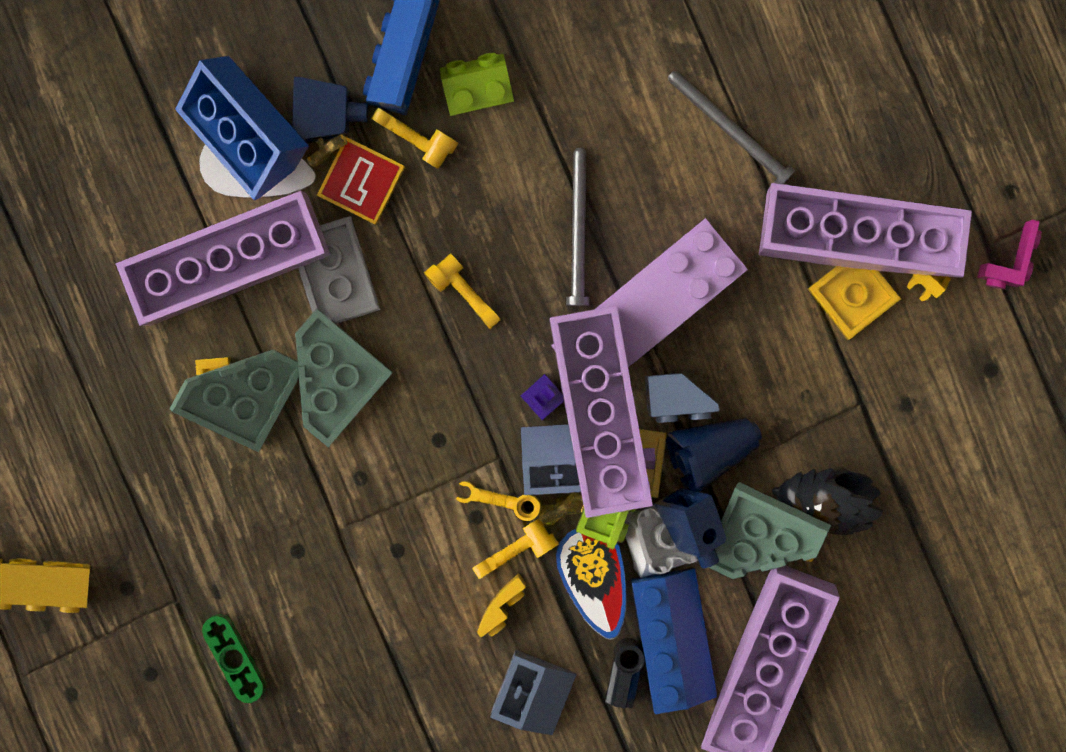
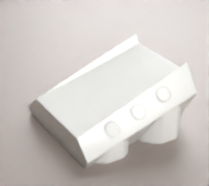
M655 505L637 510L634 513H628L624 522L629 524L625 537L634 563V570L641 578L652 574H663L669 572L671 568L698 561L696 556L677 549Z

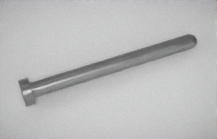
M671 72L668 76L669 82L777 178L774 183L784 184L795 172L790 165L787 168L782 166L679 72Z
M576 148L573 152L571 296L566 297V305L589 306V297H584L586 151L584 148Z

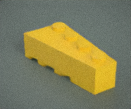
M21 558L11 559L8 564L2 563L3 559H0V610L12 609V605H26L25 610L46 611V606L60 607V612L78 613L80 608H87L90 564L44 561L43 565H36L37 561Z

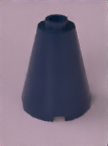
M743 418L675 430L667 434L669 437L666 438V446L673 468H679L684 474V477L680 478L683 486L687 490L701 492L758 449L759 440L762 439V436L755 422H750L748 419Z

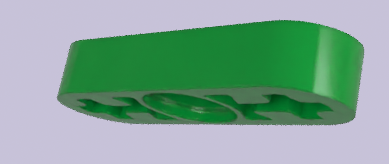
M224 614L213 615L203 625V637L235 696L241 702L253 703L263 695L266 687L265 680L233 621ZM213 622H216L217 625L224 624L226 630L223 631V636L226 642L232 637L235 643L228 644L220 651L218 646L224 642L219 634L212 635ZM234 649L242 654L243 662L241 666L231 667L226 663L225 655L227 651ZM247 666L250 671L244 674L249 683L254 681L257 683L254 695L250 691L244 693L242 687L245 685L242 675L238 679H235L233 675L240 673Z

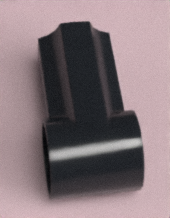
M624 638L613 649L614 658L605 703L620 708H633L640 671L644 665V654L636 640ZM626 650H633L638 655L633 662L626 663L620 659L621 654Z

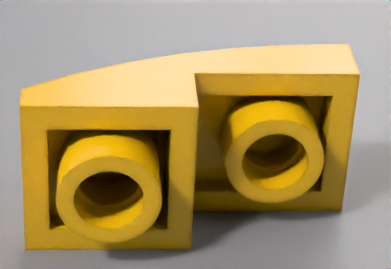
M519 573L498 592L486 609L477 631L480 637L487 633L492 637L506 626L504 620L508 618V612L502 605L507 603L510 607L525 595L522 590L526 588V582Z

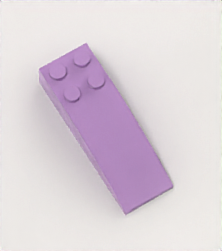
M771 183L766 196L759 255L857 269L964 277L972 211Z
M705 218L596 309L617 306L627 365L629 367L748 269Z
M617 306L549 318L586 518L653 506Z
M788 566L770 570L725 678L701 749L709 752H772L840 599L835 584Z

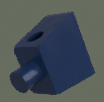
M294 77L292 128L306 143L349 137V122H368V103L350 102V90L347 87Z
M679 488L655 503V507L679 551L696 556L701 568H709L719 562L715 548L725 543L726 535L712 495Z

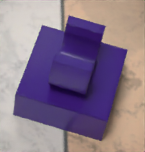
M545 374L521 395L522 399L541 420L564 401L563 394Z

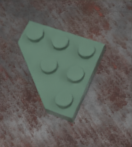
M316 308L295 333L303 427L329 447L390 377L392 371Z
M273 349L185 379L170 410L259 452L299 378L298 361Z
M738 482L721 520L726 541L715 548L719 562L709 568L731 579L745 576L748 572L760 569L763 572L786 566L787 562L803 558L804 561L817 557L831 525Z

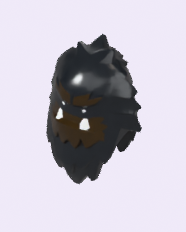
M829 468L816 473V470L813 469L804 475L801 471L791 479H786L780 487L772 489L774 499L831 525L828 531L829 534L852 535L854 532H861L873 527L872 521L883 516V510L871 504L881 494L877 487L871 485L873 480L865 474L849 470H833Z

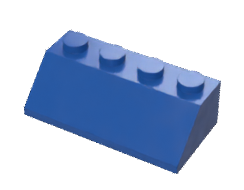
M393 0L392 12H386L382 22L381 31L385 32L382 45L377 44L373 53L372 63L376 64L373 77L368 75L364 84L363 95L367 96L366 101L369 105L407 116L440 0Z
M229 56L199 61L175 110L253 200H257L295 171L309 146Z
M695 568L649 575L642 578H631L654 713L661 714L689 709L716 698L717 692Z

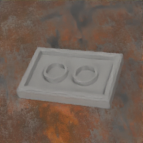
M349 216L320 225L331 255L298 268L312 313L318 308L335 324L381 310L352 217Z

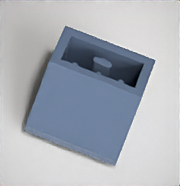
M683 374L645 376L648 415L656 417V422L658 423L678 421L677 415L688 414L691 420L710 419L711 412L719 411L718 404Z
M569 424L521 427L524 495L581 492Z
M515 649L493 705L490 718L520 730L553 735L576 673Z

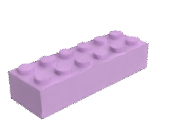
M298 191L118 262L116 266L139 326H152L328 257L331 254L308 194Z

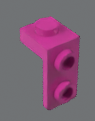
M1030 220L1025 222L1013 269L986 263L980 265L977 278L987 280L986 286L1005 290L1006 285L1013 287L1024 286V282L1029 281L1033 271V262H1030L1032 251L1037 249L1041 240L1042 232L1038 230L1039 221Z

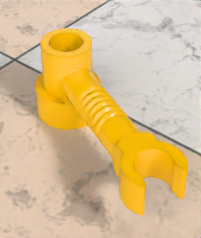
M377 108L371 118L425 152L422 159L437 169L440 168L449 153L452 154L459 144L438 129H436L429 140L381 108Z
M449 254L437 266L433 264L424 272V275L439 292H442L451 284L467 300L466 302L469 303L489 329L500 321L498 315L458 273L463 267L452 254Z
M469 481L459 483L462 486L469 487L471 490L469 498H456L461 503L475 501L503 508L506 507L514 510L515 515L523 521H531L541 512L540 500L534 495L507 496L477 488ZM526 501L533 503V512L525 510L524 503Z
M537 519L523 528L526 535L472 569L478 579H481L530 547L535 556L539 558L558 546L559 543L553 533L549 535L541 520Z

